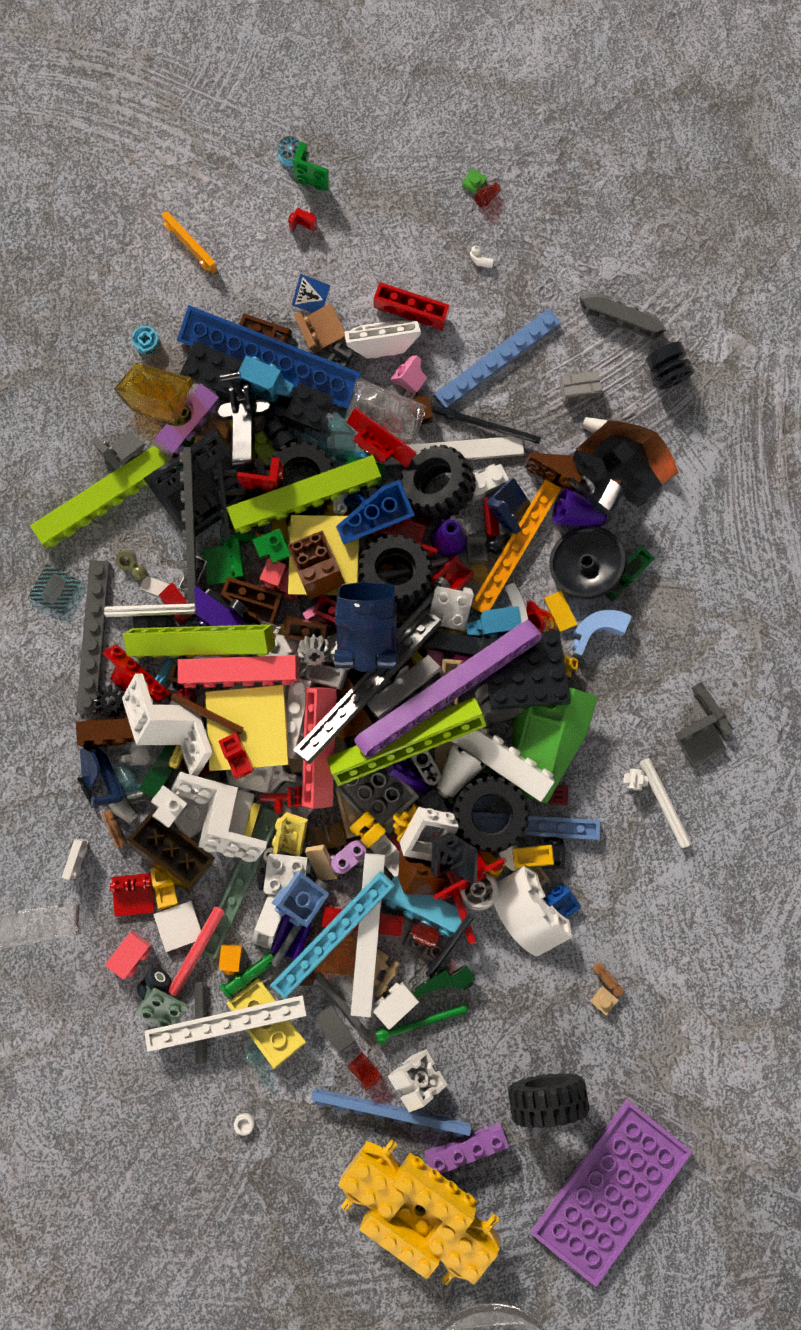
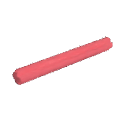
M219 907L213 908L168 989V993L171 996L177 997L180 994L224 915L223 909Z

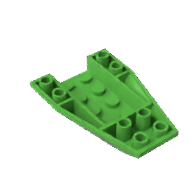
M569 687L570 704L523 708L521 713L513 717L512 747L520 751V756L527 759L528 757L537 763L536 766L542 771L543 769L550 771L554 775L553 778L556 779L540 802L548 803L587 736L598 696ZM515 785L518 789H520L523 792L522 795L524 797L539 801L538 799H536L535 797H533L532 795H530L529 793Z

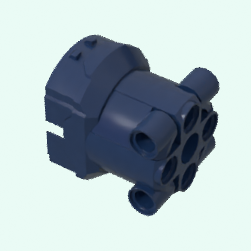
M375 582L342 584L337 594L335 624L337 625V650H335L334 656L335 668H354L355 666V670L362 672L376 670V666L380 669H396L398 639L395 586Z

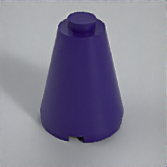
M563 488L558 495V497H561L559 503L555 502L552 513L554 524L596 527L605 524L607 514L593 509L588 499L569 488Z

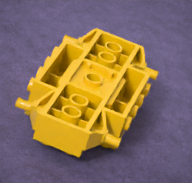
M390 1140L386 1147H380L366 1141L343 1172L338 1186L343 1189L347 1197L341 1208H345L344 1211L347 1212L353 1203L367 1206L368 1208L359 1230L425 1279L430 1277L438 1267L439 1261H442L447 1269V1273L441 1278L443 1284L449 1285L450 1281L456 1277L468 1280L474 1285L498 1255L501 1238L493 1227L499 1221V1217H495L496 1214H492L488 1221H482L474 1217L478 1201L471 1194L465 1193L458 1188L453 1181L443 1177L438 1170L425 1164L420 1157L409 1153L402 1164L399 1165L398 1161L391 1154L395 1147H397V1143H393L394 1140ZM421 1205L426 1211L420 1212L415 1207Z

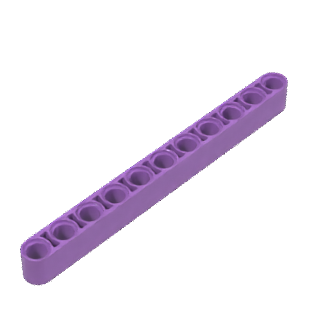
M530 620L524 621L361 732L354 739L355 744L366 758L372 757L531 648L542 638V634Z

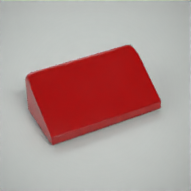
M485 497L483 501L485 534L487 539H492L500 535L499 521L485 503L490 498Z
M173 582L159 594L166 605L188 604ZM196 614L174 615L180 625H183Z

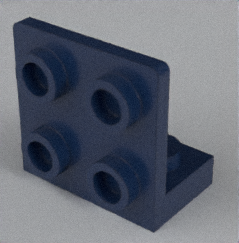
M510 478L485 502L503 529L514 534L521 530L518 525V518L531 504L514 478Z

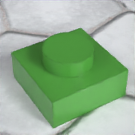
M471 169L462 182V187L478 195L486 183L487 177Z

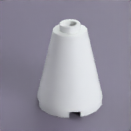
M454 743L437 785L439 794L447 799L449 796L453 798L485 768L486 764L477 760L476 757Z

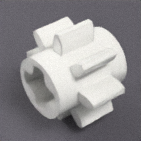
M630 769V773L624 774L623 783L628 784V789L642 791V786H648L649 777L644 775L645 771Z

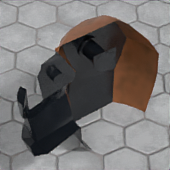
M607 421L576 448L573 456L576 469L593 483L595 487L594 493L590 494L575 478L568 477L567 481L575 489L579 488L589 499L593 509L605 513L615 509L622 493L629 502L638 507L650 501L648 498L658 488L678 474L679 471L668 446L657 432L626 422Z

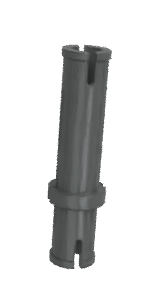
M702 681L693 686L691 689L710 715H715L717 719L715 723L725 736L733 731L734 727L726 718V713L716 704Z

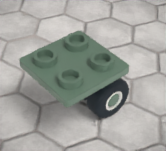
M161 968L151 969L147 973L145 980H142L137 987V993L143 1002L136 1009L135 1014L159 1027L176 1024L188 1010L189 1006L162 992L170 984V977Z

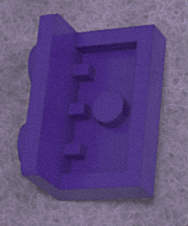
M287 914L281 918L270 950L276 954L294 925L288 921L290 916ZM311 922L308 927L302 926L285 956L295 960L302 953L306 937L309 936L311 931Z

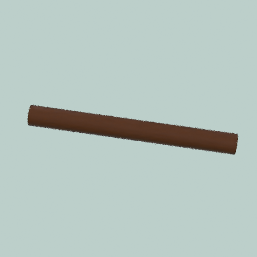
M176 693L172 694V701L238 734L243 732L244 727Z

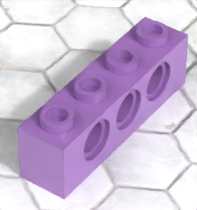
M499 1122L470 1133V1136L465 1135L464 1137L425 1151V1157L428 1166L443 1174L505 1150L509 1146Z

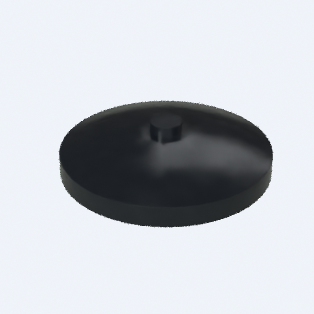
M596 526L575 528L563 535L554 545L549 559L550 573L557 587L565 594L577 599L598 598L612 591L621 581L626 569L625 551L620 540L604 528Z

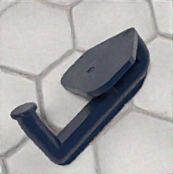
M98 747L80 748L81 773L86 786L93 788L101 773L110 794L103 797L92 796L91 807L122 801L124 793L108 756Z

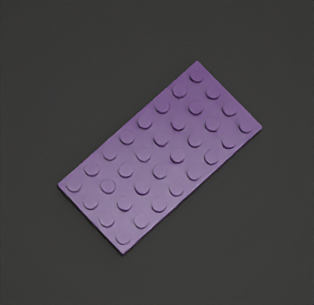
M626 1099L530 1231L531 1235L597 1287L690 1157L692 1151Z

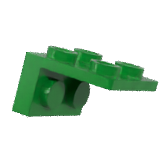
M300 141L293 158L294 179L302 185L308 184L314 186L317 190L329 191V169L308 162L310 152L307 150V143Z
M239 539L231 540V545L203 549L204 560L207 561L205 571L209 586L225 584L227 577L246 581Z

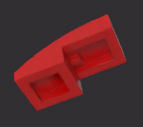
M236 732L218 741L235 779L238 780L255 771L246 749Z

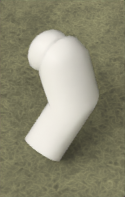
M479 246L472 247L470 257L475 265L492 268L494 259L484 258Z

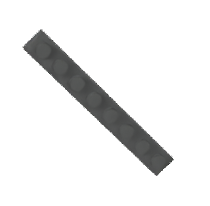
M183 447V452L179 454L180 463H183L184 471H180V481L184 483V491H181V502L185 503V510H182V522H185L186 530H182V540L186 541V549H183V561H187V568H184V580H187L188 588H184V597L188 599V604H195L194 588L197 586L193 454L191 447Z
M90 560L77 712L97 713L98 711L94 710L98 703H93L92 700L99 699L95 692H99L106 618L104 608L107 607L110 572L109 561Z

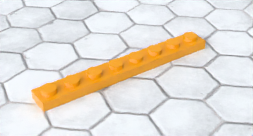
M546 479L544 480L518 524L521 530L517 534H512L473 600L471 609L480 614L491 609L559 494L560 487Z

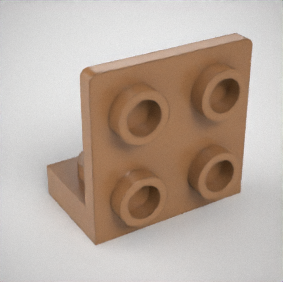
M328 304L308 316H304L301 312L294 314L308 347L314 353L345 338V330L332 304Z

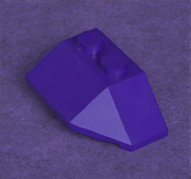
M197 586L194 588L199 626L249 625Z

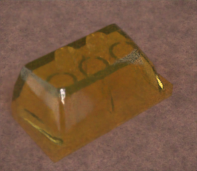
M135 363L114 390L133 412L175 424L186 407L189 389L194 382L190 377Z

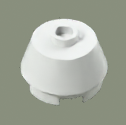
M486 873L487 877L473 884L469 882V887L460 891L463 903L470 909L485 910L496 902L499 895V886L496 879L490 876L489 873Z

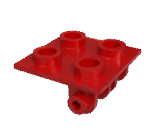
M151 873L111 877L110 891L113 892L114 917L154 913Z

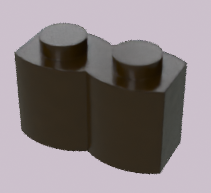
M343 821L306 830L305 839L307 847L325 845L326 849L332 848L333 852L342 850L344 845L348 844Z

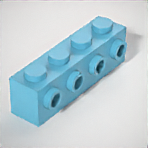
M393 877L391 881L395 886L382 899L385 902V906L393 910L397 908L403 911L402 914L410 919L416 918L421 921L422 925L428 928L432 926L438 929V933L443 936L449 937V935L452 936L461 923L457 907L441 901V899L435 900L433 895L404 894L398 877Z

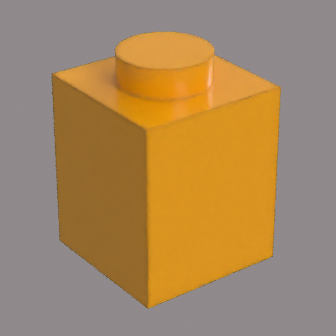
M221 945L219 970H223V974L235 975V972L241 970L243 946Z

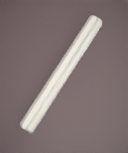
M195 604L113 606L104 608V615L106 617L196 614Z
M649 758L642 760L640 765L643 771H645L646 777H649V784L680 847L686 848L690 846L691 842Z

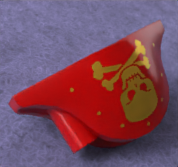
M527 601L526 611L528 620L531 621L539 632L555 631L556 623L553 615L549 611L538 607L534 601Z

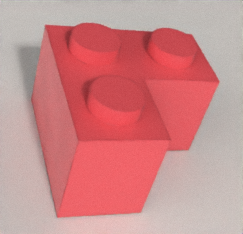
M268 558L260 577L262 586L266 589L282 593L283 598L287 600H299L300 595H288L289 569H287L286 564L280 562L273 564L272 560Z

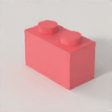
M132 931L120 944L105 966L123 980L128 978V976L132 978L139 969L136 967L141 960L144 962L150 955L151 951L149 949L152 945Z

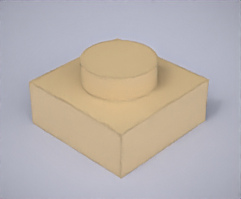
M602 986L590 1002L607 1015L618 1002V999Z

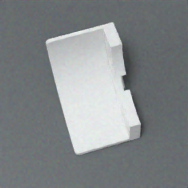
M523 866L497 882L499 895L494 903L496 911L510 935L526 951L534 956H540L572 938L569 920L558 913L553 906L549 907L544 901L545 894L536 872Z

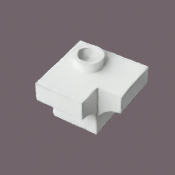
M163 785L151 800V803L157 807L152 816L169 828L187 803Z

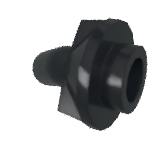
M509 534L499 535L493 540L487 541L485 543L487 551L492 554L501 553L503 551L501 544L502 542L509 541Z

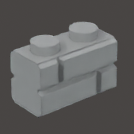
M592 369L584 370L580 374H574V372L565 373L559 381L563 403L597 398L602 393L599 371H593Z

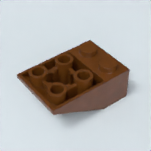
M530 453L524 465L529 473L543 477V480L546 479L560 487L561 490L569 488L575 491V488L567 481L568 477L575 478L580 482L584 476L576 469L573 455Z
M323 530L287 545L309 600L345 584Z

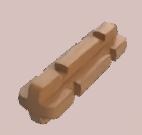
M111 810L104 812L102 817L107 822L106 826L111 838H114L115 847L120 848L126 845L124 837L121 836L122 832L118 822L114 819V813Z
M598 962L592 967V970L597 975H600L599 978L610 990L612 989L611 992L616 997H620L625 992L609 971L605 970L602 963Z

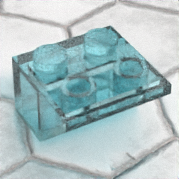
M333 412V418H329L328 454H331V458L334 461H347L348 456L354 457L355 442L353 441L355 432L337 412Z

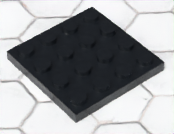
M560 631L540 632L542 638L535 645L487 677L491 710L570 704L571 699ZM497 635V637L492 638L490 636H483V649L503 635Z

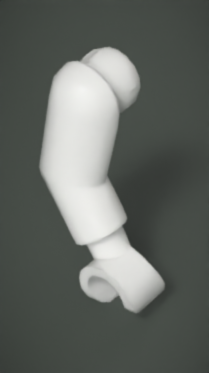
M349 492L342 494L341 498L333 501V511L336 515H343L347 511L346 505L344 506V499L348 496Z

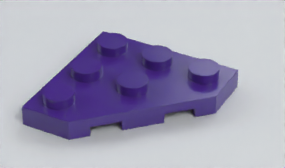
M409 758L385 767L389 775L426 795L431 791L429 785L424 781L422 775L416 770Z

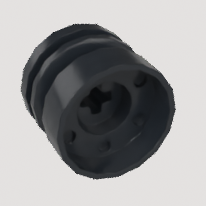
M679 341L657 349L646 358L650 371L657 372L653 378L655 381H658L657 386L659 390L676 386L695 372L693 366H689L691 364L690 360L683 359L687 353Z

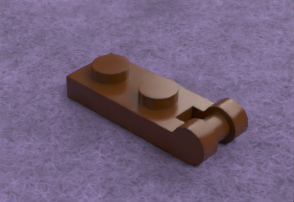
M244 313L239 323L241 326L287 344L288 337H291L292 330ZM277 333L281 334L280 339L276 338Z

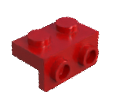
M453 555L431 578L430 586L433 588L437 578L442 577L450 584L449 589L459 590L463 585L471 581V576L474 572L467 569Z

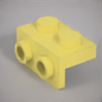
M288 812L281 818H278L275 824L277 832L272 842V846H274L273 854L284 851L300 856L303 851L308 819Z

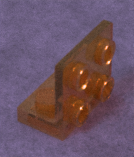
M347 935L314 969V972L353 976L358 936Z

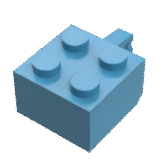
M245 356L238 371L241 373V379L238 382L242 390L244 389V384L249 383L255 396L265 398L271 403L277 401L279 395L291 396L294 385L283 379L278 366L265 364L261 359L254 356L252 358Z
M519 606L484 611L479 620L466 624L467 636H480V638L490 636L492 638L497 637V635H505L522 623Z

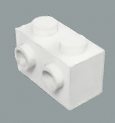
M492 464L486 467L484 472L480 474L478 472L474 473L476 489L475 492H472L474 495L472 498L473 502L498 491L509 480L501 464L497 466Z
M396 982L388 990L390 993L385 998L381 996L373 1004L375 1006L373 1012L389 1030L419 1003V1000L416 999L415 995L403 982L400 984Z

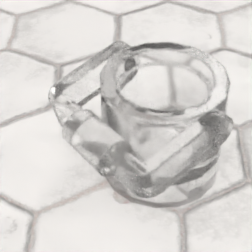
M129 742L128 755L119 756V764L129 767L153 765L155 762L154 745H136L135 742Z

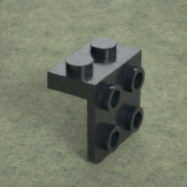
M451 832L432 841L431 875L438 878L449 871H453L471 884L477 881L478 850Z

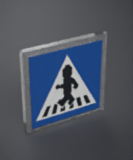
M299 270L289 307L312 314L328 305L334 283Z

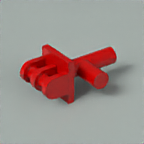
M287 787L288 793L260 794V802L274 801V813H282V801H288V807H302V787ZM291 790H295V795H291ZM291 798H295V804H291Z

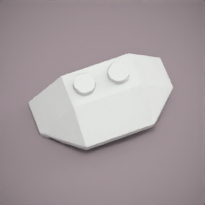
M393 320L361 325L344 332L347 346L369 359L404 353L421 335L418 321Z

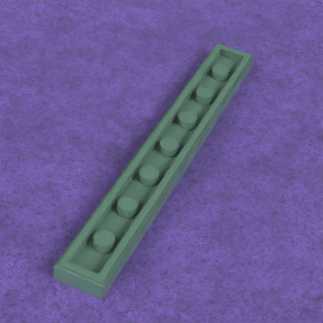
M264 806L251 837L267 841V849L275 831L276 821L278 818H281L282 814L274 813V810ZM264 852L256 862H246L240 858L218 906L224 910V915L202 954L212 959H217L221 951V945L225 942Z

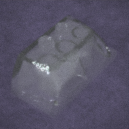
M358 378L345 420L347 422L353 409L356 407L399 440L409 444L416 441L427 406Z

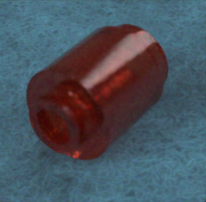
M421 922L418 925L414 924L410 933L413 936L412 941L428 948H435L441 934L437 932V929Z

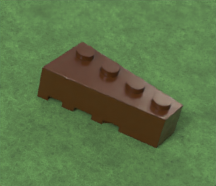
M125 716V719L109 717L106 720L88 719L76 722L77 746L85 748L90 746L106 747L136 744L128 716Z

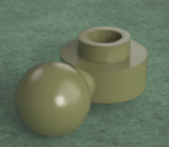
M123 550L117 555L116 564L120 569L132 570V576L136 580L146 578V568L136 565L137 559L132 551ZM125 556L129 557L130 562L125 560Z

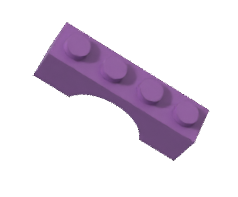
M200 383L187 401L191 411V420L182 426L166 424L155 437L153 445L170 458L174 454L178 455L183 450V447H185L183 446L186 440L190 442L196 434L194 430L197 427L201 428L207 421L205 418L207 414H213L217 409L218 405L216 403L219 397Z

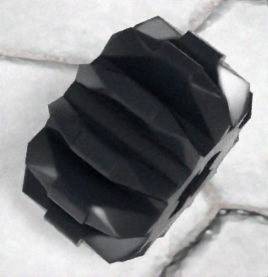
M108 685L107 692L105 687L102 686L100 689L103 694L95 692V695L100 698L93 699L92 702L99 703V705L94 707V710L102 708L99 713L100 716H103L107 711V718L111 717V712L115 716L119 715L116 709L124 711V708L120 706V703L124 704L120 698L125 693L118 695L119 687H116L112 692V685ZM110 696H112V701L114 702L113 706L109 705L108 707L106 705L107 701H105V698H110Z

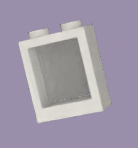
M418 807L400 841L403 856L432 861V841L449 832L455 835L459 828L454 814Z

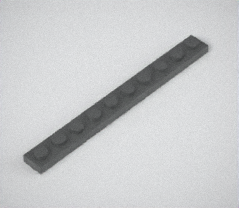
M425 610L398 639L397 668L380 669L376 666V670L367 672L299 743L294 752L310 765L442 624L441 619Z

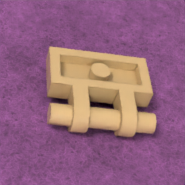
M377 948L374 985L377 989L374 995L380 998L384 992H387L388 985L393 976L396 977L397 969L401 963L394 960L391 966L386 964L389 955ZM381 969L386 971V974L382 981H379L376 978Z

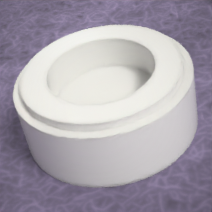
M242 1113L235 1119L234 1129L239 1135L246 1136L252 1132L255 1121L250 1114Z

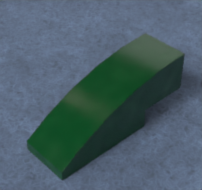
M641 545L626 560V569L619 584L612 591L605 594V596L613 602L655 557Z
M166 745L138 789L141 793L154 798L161 787L168 784L176 770L169 766V761L177 745Z

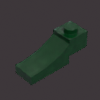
M466 964L451 974L444 968L433 975L432 978L427 979L412 989V992L416 999L424 994L441 988L457 987L458 990L462 988L467 990L474 985L473 981L476 979Z

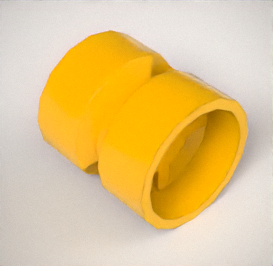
M368 811L349 827L356 836H361L360 841L367 848L373 845L386 832L380 823L374 822L375 818Z

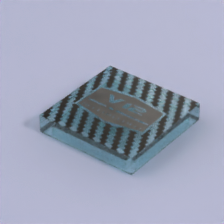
M46 564L28 598L64 615L81 581Z

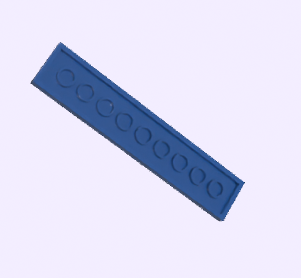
M188 305L177 338L178 342L192 347L195 341L243 361L245 356L251 358L254 356L261 359L265 364H274L280 368L283 379L292 383L294 388H297L299 383L334 396L333 403L347 409L350 408L362 375L360 372L191 305Z

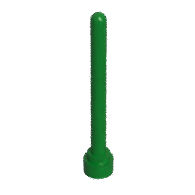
M463 1005L391 1028L390 1030H387V1028L383 1029L382 1027L375 1029L378 1043L382 1045L387 1043L386 1041L390 1040V1037L468 1012V1007Z

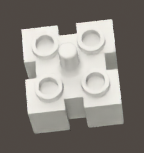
M427 1049L411 1055L402 1063L403 1066L396 1068L388 1075L395 1090L402 1092L401 1100L408 1112L424 1107L433 1099V1095L438 1094L447 1086L440 1071L435 1072L432 1066L435 1063Z

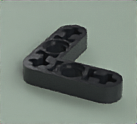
M204 588L203 591L229 611L247 623L249 621L248 608L242 602L234 599L229 603L211 589Z

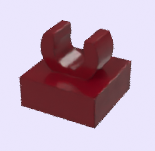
M558 785L547 804L568 805V786Z

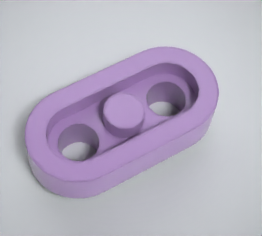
M361 841L350 842L332 858V870L337 874L348 872L364 858L366 853L365 845ZM354 847L359 848V854L354 853ZM339 860L345 862L344 867L339 866Z

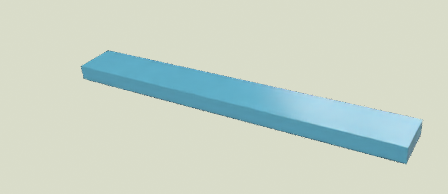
M380 871L270 986L283 999H286L385 897L395 884Z

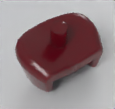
M180 689L177 692L178 695L192 702L197 699L193 689Z

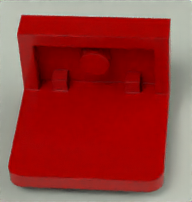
M272 457L269 476L238 472L239 484L243 485V488L251 490L254 487L262 488V491L265 492L276 490L279 488V481L283 482L284 465H281L280 458Z

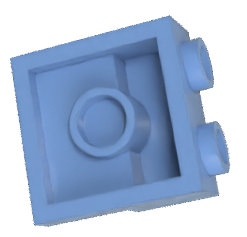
M297 871L287 887L282 886L272 904L276 906L274 910L282 916L285 914L290 916L288 921L299 927L301 924L308 927L329 893L303 873Z

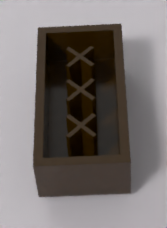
M152 810L127 839V846L189 894L214 864L215 857L205 851L204 848L199 847L195 841L173 824L168 828L152 816L155 813V810Z

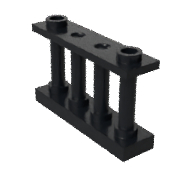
M256 460L255 468L222 470L221 463H217L215 469H213V480H217L222 526L219 528L220 537L224 538V543H228L231 540L230 535L240 534V531L235 533L234 527H229L226 497L246 495L257 497L267 492L257 487H254L252 490L245 488L224 489L223 478L237 477L238 472L265 476L263 460ZM271 520L265 526H253L250 531L242 534L258 533L259 535H265L272 532Z

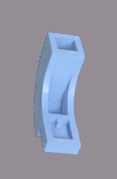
M602 610L589 615L577 626L572 636L579 638L574 640L571 647L574 650L572 656L576 658L582 656L591 634L596 631L606 630L622 636L632 616L617 610Z

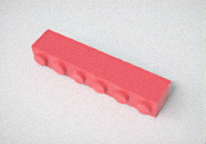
M296 655L178 659V683L188 689L196 688V685H204V688H215L216 684H223V687H235L237 683H242V686L246 687L254 686V683H262L263 686H273L274 682H282V685H294V681H299V657Z
M327 687L305 688L304 738L335 707L337 701L336 689ZM336 737L310 765L303 760L302 806L312 809L333 806L334 777L331 773L327 757L334 755Z

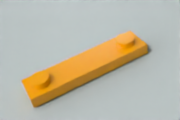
M165 211L162 214L165 229L169 233L172 231L199 260L200 266L213 275L217 271L215 261L168 211Z

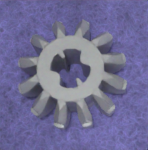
M314 634L311 638L305 636L304 640H300L297 649L301 663L305 662L307 667L311 664L314 667L317 664L323 666L324 662L329 661L331 653L328 639L323 640L322 635L316 637Z

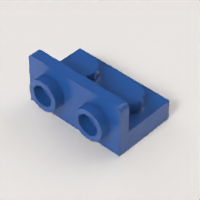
M563 883L554 887L543 898L549 907L553 906L566 919L581 908L571 890Z

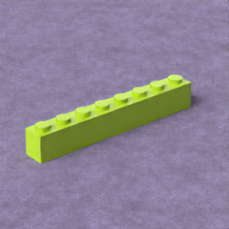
M153 446L126 463L123 467L118 468L34 522L30 527L42 545L46 548H52L58 545L64 537L72 536L81 526L89 525L95 517L107 513V509L120 505L124 498L137 494L141 487L147 485L143 478L170 459L156 446Z
M371 455L227 507V512L235 533L240 531V534L250 531L253 526H265L270 523V520L275 518L282 520L288 517L287 514L301 513L308 506L318 507L324 504L325 500H337L344 493H356L360 491L361 487L366 485L368 488L373 487L380 481L381 474L374 456Z
M272 624L132 628L123 634L127 656H135L137 659L146 656H152V658L163 656L176 658L181 655H186L188 658L198 655H204V657L215 655L229 657L233 654H239L241 657L251 654L266 656L276 647Z
M474 697L433 714L372 757L366 758L358 746L355 745L327 757L337 785L341 786L484 728L487 725Z

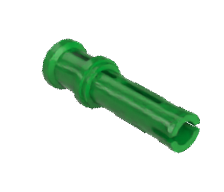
M270 951L241 974L236 973L234 978L226 984L222 983L220 987L225 996L231 1000L238 991L246 989L249 982L272 966V960L275 955Z

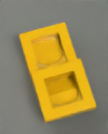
M151 868L152 885L155 889L158 909L163 910L179 905L175 883L158 869Z

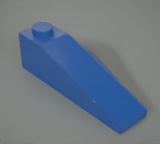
M398 480L382 486L336 526L343 545L407 521L415 516L401 481Z

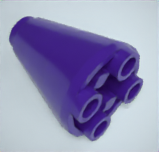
M455 520L441 521L431 531V546L438 549L437 554L441 556H457L466 547L467 532Z

